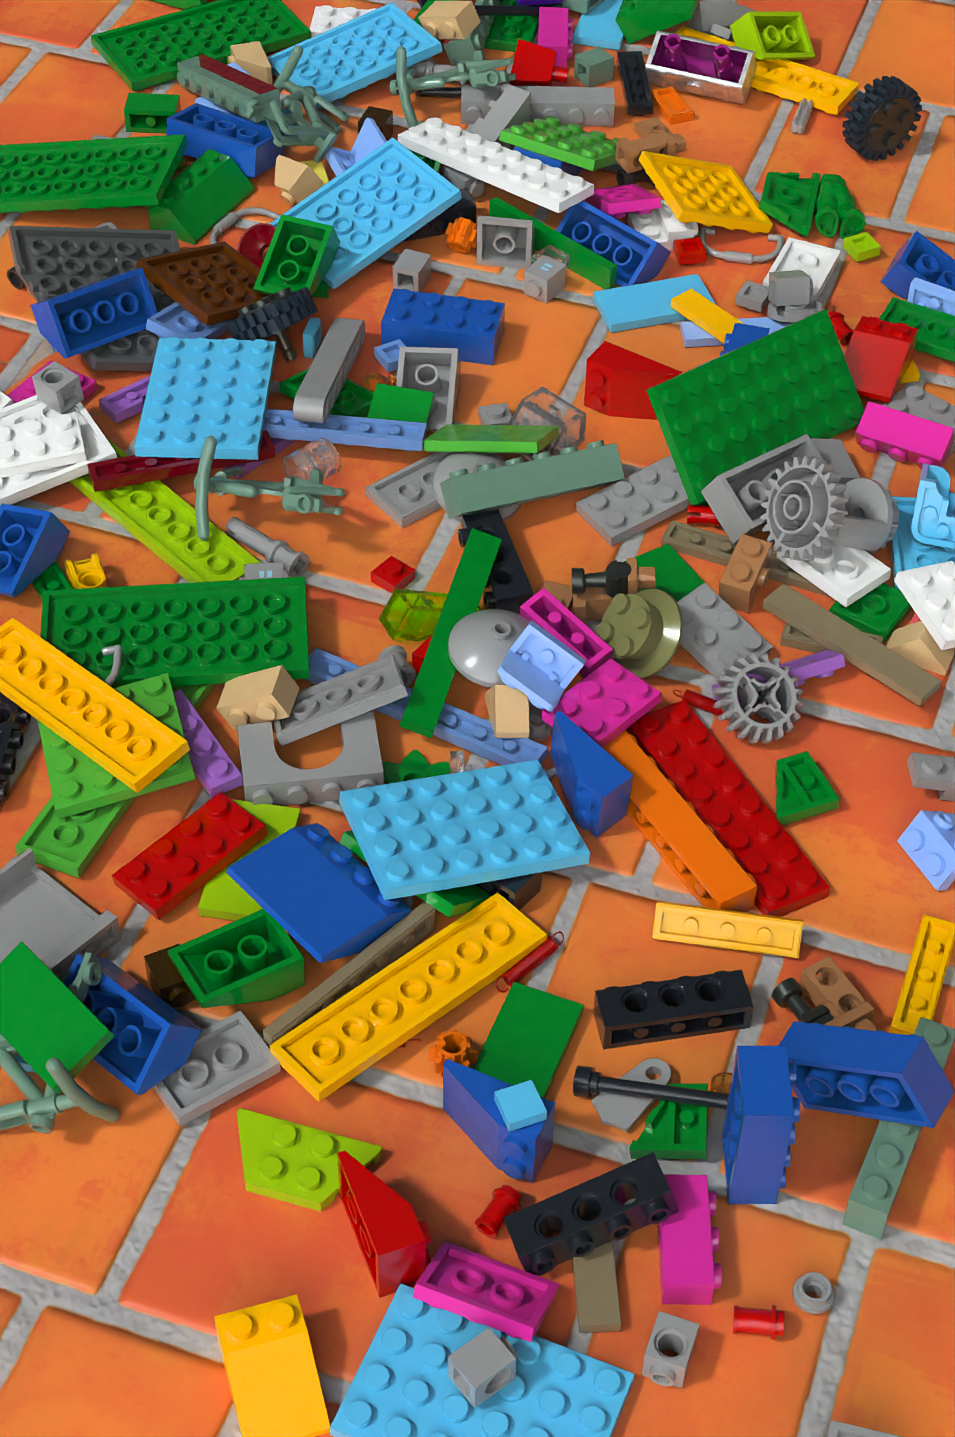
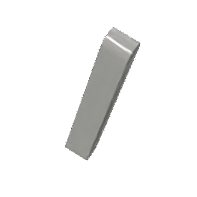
M335 317L296 393L293 404V418L295 421L326 423L363 345L365 336L364 320Z

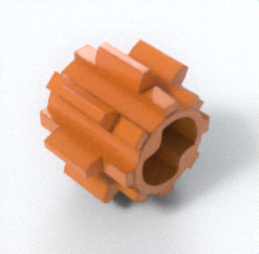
M459 217V219H455L454 224H448L444 235L448 236L446 243H448L447 246L462 254L469 253L471 247L476 248V223Z
M451 1029V1032L448 1033L443 1031L441 1034H437L435 1046L429 1047V1060L434 1061V1073H438L441 1077L443 1076V1064L446 1059L470 1068V1063H475L477 1060V1049L472 1048V1037L467 1036L465 1033H458L456 1029Z

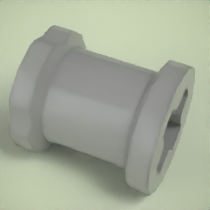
M399 645L385 648L379 654L378 660L395 654L405 686H410L416 679L417 673L414 667L408 664L405 649Z

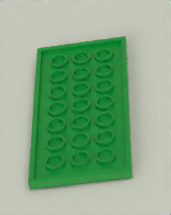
M218 0L91 35V42L132 91H140L149 86L165 84L170 80L177 79V73L179 72L177 63L202 54L221 63L228 64L227 56H231L230 45L260 41L265 53L277 52L282 48L294 46L312 38L311 30L281 0Z
M186 135L0 145V214L5 212L26 213L40 210L45 212L61 209L74 211L81 208L102 209L105 207L127 208L130 206L144 205L151 207L159 205L188 145Z
M827 309L818 311L646 389L691 505L705 501L701 491L718 475L806 434L810 438L830 439L858 425L864 413L863 405Z
M305 577L43 591L40 637L103 682L111 673L113 655L103 656L102 648L115 645L122 647L121 669L118 678L111 686L112 688L168 673L172 686L222 684L236 677L279 665L286 669L292 679H310Z

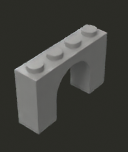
M366 712L341 722V754L332 763L317 769L295 768L286 764L278 757L274 747L272 722L237 725L245 801L252 802L253 805L271 804L285 806L337 801L340 797V791L384 784V771L374 712Z

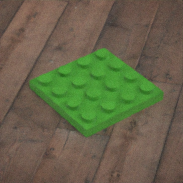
M545 116V119H534V122H523L522 125H512L510 128L501 130L499 141L595 171L618 163L615 160L616 140L620 138L611 140L605 138L606 134L603 132L591 131L590 133L583 131L581 125L573 123L565 125L560 123L559 118Z
M168 673L113 688L185 739ZM38 720L54 807L59 819L196 779L188 751L139 793H136Z

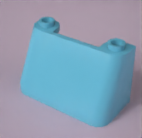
M922 464L911 532L913 537L921 543L955 549V493L949 492L950 475L948 471L937 465Z

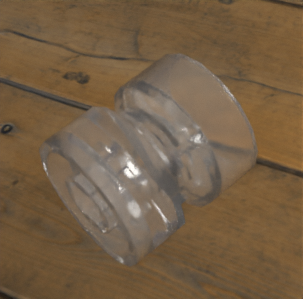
M320 437L305 445L304 449L300 448L284 457L283 467L286 476H298L308 481L310 472L314 469H320L323 472V480L340 471L341 460L332 443L326 438Z

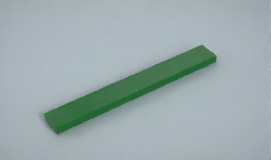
M474 528L471 529L400 722V727L429 738L432 737L456 671L448 654V641L451 630L463 617L477 611L502 539Z

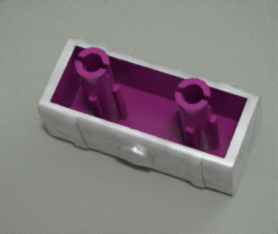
M659 30L656 32L645 66L649 84L662 86L663 88L673 86L676 90L743 105L746 103L757 68L755 51Z

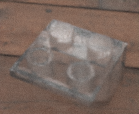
M542 386L521 400L507 425L558 426L559 436L537 453L550 451L551 456L560 455L559 450L579 446L585 441L586 413ZM520 453L530 461L533 460L532 456L536 455L533 453Z

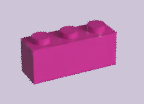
M539 7L538 45L556 51V66L567 68V59H572L573 18H568V8Z
M868 401L855 432L857 444L862 449L872 453L876 451L886 453L890 458L899 462H904L905 460L914 462L921 469L923 463L944 467L955 440L954 428L870 401Z
M545 588L520 606L521 616L534 621L586 660L579 671L583 679L609 659H612L613 649Z
M664 1174L679 1212L671 1215L664 1222L657 1224L662 1304L711 1305L714 1289H721V1264L713 1263V1252H718L719 1233L718 1227H711L710 1216H715L716 1214L715 1191H708L707 1175Z

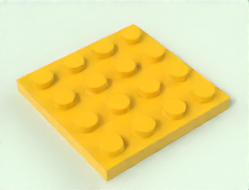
M642 151L638 159L655 184L656 189L659 190L665 199L666 204L669 205L677 220L683 223H701L708 227L716 225L729 230L742 229L750 233L762 232L769 234L773 226L772 222L765 212L758 209V202L731 165Z

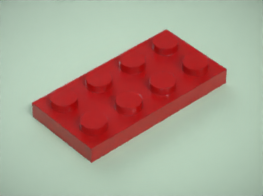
M220 792L111 876L118 888L156 919L160 920L266 837L268 832L262 822Z

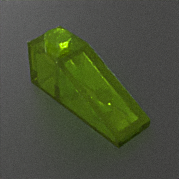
M395 588L379 620L393 640L419 642L428 639L435 630L447 593Z

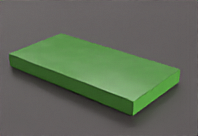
M447 424L423 440L424 451L537 454L559 436L558 426Z

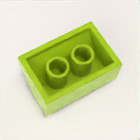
M749 11L730 25L736 46L755 51V58L759 60L813 59L816 57L801 11Z

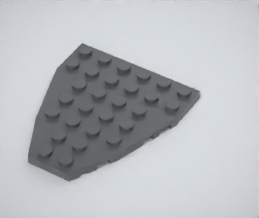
M9 226V239L16 272L37 302L113 275L136 269L138 259L180 251L176 232L172 230ZM147 280L157 312L176 302L159 287ZM144 329L79 355L94 371H152L159 337L155 333Z

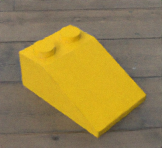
M295 1294L214 1316L217 1341L241 1436L315 1437L330 1433L327 1410L298 1295Z

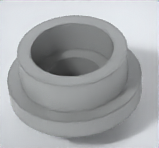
M810 1272L797 1279L793 1287L792 1296L795 1304L804 1312L821 1314L832 1306L835 1293L827 1277L820 1273ZM814 1292L820 1298H811L806 1293Z

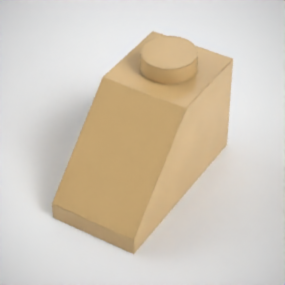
M260 41L230 45L231 56H227L228 64L235 62L243 70H246L249 75L272 85V68Z
M278 155L276 158L274 185L280 190V197L289 205L298 204L317 191L324 183L308 165L282 155Z

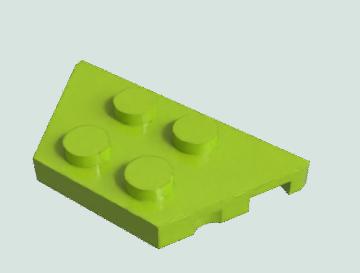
M239 1108L237 1111L246 1191L322 1212L335 1200L336 1195L339 1193L338 1152H348L365 1167L371 1162L377 1164L382 1157V1147L242 1108Z

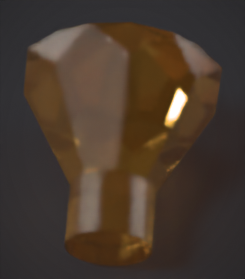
M372 372L366 375L364 386L366 389L374 392L376 383L396 386L397 379L395 376L385 377L382 374Z

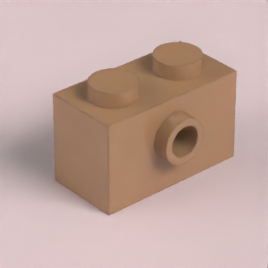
M741 534L719 582V596L732 609L749 614L760 587H765L770 573L771 542Z

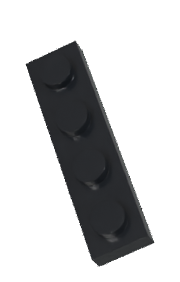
M642 51L617 52V65L627 115L643 116L653 114V101Z

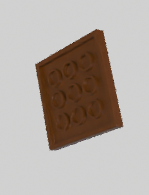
M225 241L137 260L136 269L143 268L148 281L159 287L166 295L174 299L182 308L189 311L206 326L234 320L240 316L237 310L269 296L255 292L253 289L260 268Z

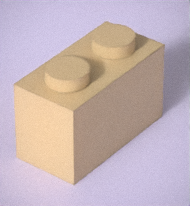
M435 1L418 17L422 27L436 39H465L481 23L472 1Z
M282 665L242 675L225 683L216 709L234 731L238 730L237 725L264 723L290 717L299 686Z

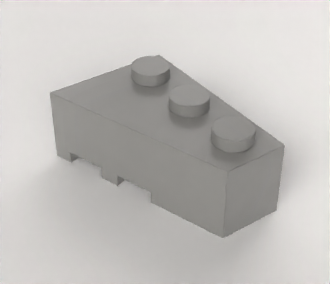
M504 83L500 88L502 91L501 96L497 101L491 100L488 104L490 111L484 119L480 117L477 119L469 133L478 134L481 138L497 142L501 146L513 150L515 145L499 141L501 130L510 128L512 125H522L523 122H530L531 92Z

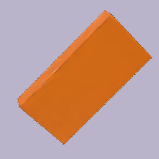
M673 86L650 91L653 104L670 125L693 120L694 112Z

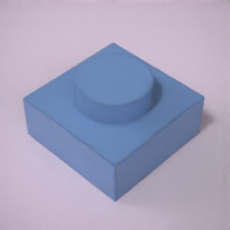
M400 339L374 347V357L387 372L398 370L400 347H406Z

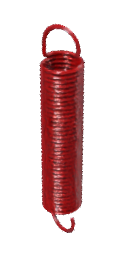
M686 689L683 697H681L674 691L680 693L682 691L673 690L676 696L682 698V700L685 699L688 705L712 713L718 717L723 714L722 708L717 709L713 707L714 703L717 702L713 698Z
M558 931L554 935L548 936L547 941L502 974L496 981L497 990L504 993L509 989L501 991L498 988L497 983L502 976L505 983L511 987L513 982H520L556 952L562 942L558 945L552 937L561 933L563 942V933Z

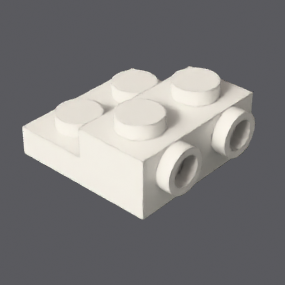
M665 200L660 201L661 208L652 210L650 214L628 213L627 222L629 227L653 239L668 250H673V240L694 238V236L698 235V224L696 222L683 223L677 220Z

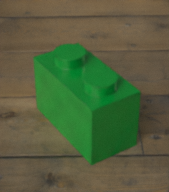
M128 93L124 107L126 132L166 134L167 118L181 111L180 95Z

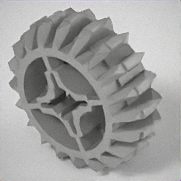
M750 653L746 655L745 659L738 657L734 660L733 665L725 666L723 670L725 675L722 674L717 678L716 681L721 687L714 689L712 694L720 697L721 700L715 702L713 707L717 709L722 708L723 714L718 717V720L724 721L727 719L729 724L726 731L731 732L737 729V739L742 740L748 736L749 744H755L759 739L762 744H767L772 741V738L774 740L783 738L784 732L788 733L793 730L792 722L800 719L801 716L796 710L801 709L805 703L797 700L796 697L801 695L804 690L800 688L795 689L794 683L798 681L799 677L793 676L790 678L788 673L791 666L786 665L780 668V658L775 657L769 661L768 653H763L758 658L755 653ZM746 674H757L768 681L764 684L759 683L755 678L750 679ZM764 691L760 696L761 698L758 701L759 704L753 706L757 701L756 699L759 696L758 693ZM776 691L778 693L779 702L776 699ZM737 693L741 697V706L738 702ZM755 713L763 719L767 718L771 723H758L750 719L749 716Z

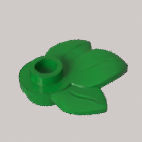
M418 750L410 752L400 765L393 762L382 763L384 781L387 784L450 774L449 762H438L429 765Z

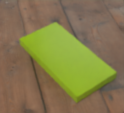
M232 799L233 802L266 826L268 835L229 866L291 828L298 827L301 809L271 804L253 805L249 801ZM227 866L205 884L198 912L199 916L236 921L263 908L226 873L229 867Z

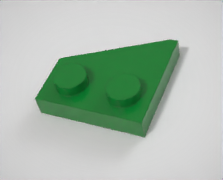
M808 751L777 760L775 768L776 818L782 826L838 808L839 797Z
M708 1083L668 1084L669 1086L708 1091ZM660 1100L659 1105L652 1109L645 1120L646 1127L637 1141L633 1140L629 1149L631 1159H639L654 1152L656 1159H707L708 1107Z

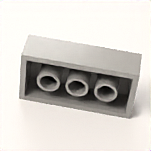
M808 434L718 475L701 491L732 544L739 541L741 534L751 536L761 531L767 524V520L760 519V516L765 514L767 510L761 506V503L768 501L764 490L772 489L769 482L770 478L778 479L776 474L777 468L785 469L784 462H793L794 457L803 458L804 456L823 459Z

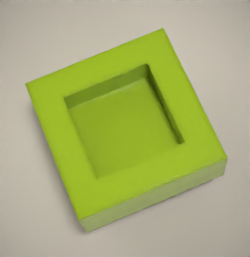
M868 232L843 239L842 248L856 262L880 256L881 246Z

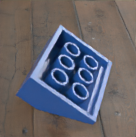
M318 823L291 828L229 866L226 872L319 963L360 953L412 910L401 898L384 900L371 870L357 860L351 850L342 846L333 838L327 828Z

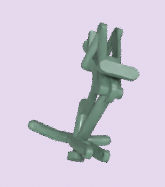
M295 46L273 85L279 89V94L283 89L291 93L282 99V105L291 110L292 113H283L278 102L275 100L260 104L257 99H253L246 106L245 115L248 118L264 117L273 135V143L278 147L283 145L316 146L319 150L314 156V161L319 163L333 145L338 136L337 134H340L342 131V127L316 109L315 105L317 103L345 122L349 120L350 115L318 95L313 86L302 88L300 85L297 86L289 80L303 54L302 47ZM300 102L302 103L310 122L303 118V112ZM277 123L279 124L282 132L288 135H298V137L282 136ZM288 124H297L299 126H290Z
M400 46L396 51V80H391L390 92L393 96H400L401 106L410 128L419 125L410 99V95L415 91L442 88L447 82L460 80L461 85L471 82V86L475 89L515 80V73L507 74V70H494L495 68L514 64L513 58L485 60L484 52L476 50L473 53L474 61H458L457 68L414 79V76L417 74V67L407 69V51L405 47Z
M214 436L206 437L197 475L194 478L197 536L200 540H208L210 536L208 515L209 493H216L219 496L232 494L254 498L259 494L283 497L282 506L286 511H295L302 514L310 512L343 514L342 507L324 503V499H321V496H344L345 489L323 485V472L320 469H314L310 472L309 481L298 476H287L284 478V482L228 479L229 477L242 475V467H231V469L218 471L215 477H211L210 471L217 440Z
M85 953L77 977L68 987L83 1003L90 985L96 986L102 979V967L98 963L99 959L92 953ZM0 1034V1066L28 1099L0 1106V1131L29 1124L28 1126L34 1131L50 1134L54 1126L56 1114L78 1106L86 1113L105 1121L115 1122L120 1116L118 1109L93 1098L75 1082L60 1059L56 1057L50 1058L46 1062V1069L64 1094H57L47 1083L45 1093H43L14 1058V1056L20 1054Z

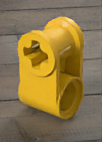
M97 553L91 554V558L75 562L71 560L65 561L67 575L72 588L107 587L106 576Z

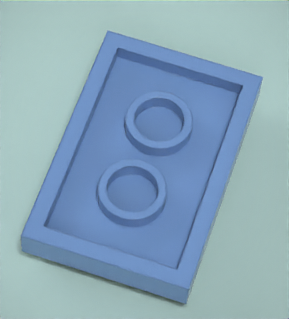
M175 302L148 318L146 329L155 333L159 338L216 339L229 331L226 323L232 320L206 326L189 311L182 308L179 303Z

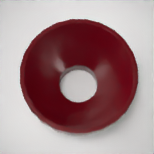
M259 223L251 226L241 236L237 251L261 269L264 261L262 253L270 246L276 227L268 223Z

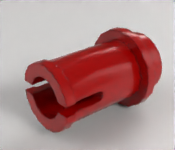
M836 311L829 312V317L841 345H849L854 330L844 321L842 313Z
M688 504V513L701 515H687V524L715 525V528L721 525L710 506Z
M502 1185L501 1188L494 1189L492 1193L493 1199L474 1222L477 1225L476 1228L489 1238L497 1237L498 1232L505 1224L503 1217L515 1213L521 1208L520 1202L522 1197L520 1193L509 1185Z
M772 1305V1310L734 1306L733 1334L771 1335V1340H775V1336H784L785 1311L776 1310L775 1305Z

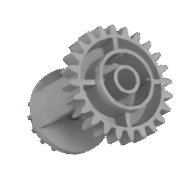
M804 456L803 458L794 457L793 462L785 461V469H776L778 479H769L772 489L764 490L768 501L761 503V506L767 510L765 514L760 516V519L767 520V524L763 527L762 531L770 533L766 541L774 544L773 551L781 552V557L790 558V560L812 561L814 556H823V549L831 550L832 545L863 549L871 555L877 553L879 548L885 549L886 544L893 540L898 528L900 514L896 505L897 501L890 497L891 492L889 490H886L879 482L866 478H857L846 484H840L839 480L842 475L833 473L835 466L827 464V460Z

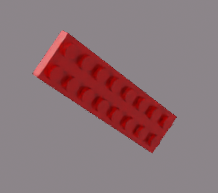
M685 699L646 713L626 729L628 734H632L635 737L642 751L647 756L653 758L658 770L664 777L669 778L674 783L676 791L681 797L692 804L697 816L703 823L713 829L719 842L725 848L732 851L736 862L741 868L753 876L757 884L754 904L762 915L780 917L829 896V885Z

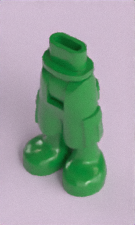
M824 174L819 182L818 198L816 200L817 213L815 215V224L818 231L825 237L832 238L836 234L840 222L839 234L841 239L860 234L866 224L863 212L856 209L855 201L852 195H850L846 181L840 175Z

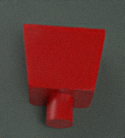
M518 39L514 64L511 73L516 74V79L509 81V84L513 86H527V84L551 86L552 81L567 84L569 68L556 66V51Z

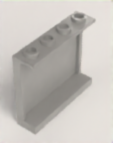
M30 848L18 857L12 858L6 866L0 869V963L22 941L64 981L77 953L84 955L85 953H92L95 957H100L121 940L117 917L109 910L98 915L36 866L33 850Z

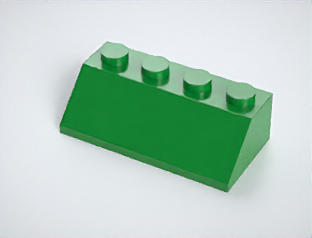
M208 149L169 183L159 205L148 207L150 229L175 231L177 239L196 245L213 230V227L219 221L234 211L255 192L254 186L230 156Z

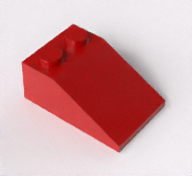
M872 316L861 317L853 331L844 355L858 395L890 403L914 358L918 328L909 327L904 323L883 321Z
M604 341L587 358L584 406L608 416L658 420L646 389L682 374V372Z
M338 1152L340 1198L379 1298L396 1293L400 1283L414 1287L425 1271L426 1265H429L431 1262L426 1245L431 1243V1237L425 1220H418L411 1204L348 1152Z

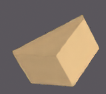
M922 621L894 630L886 647L920 668L944 676L955 656V648L940 649Z
M507 685L492 686L485 692L484 698L495 738H529L528 696L518 688L513 689Z

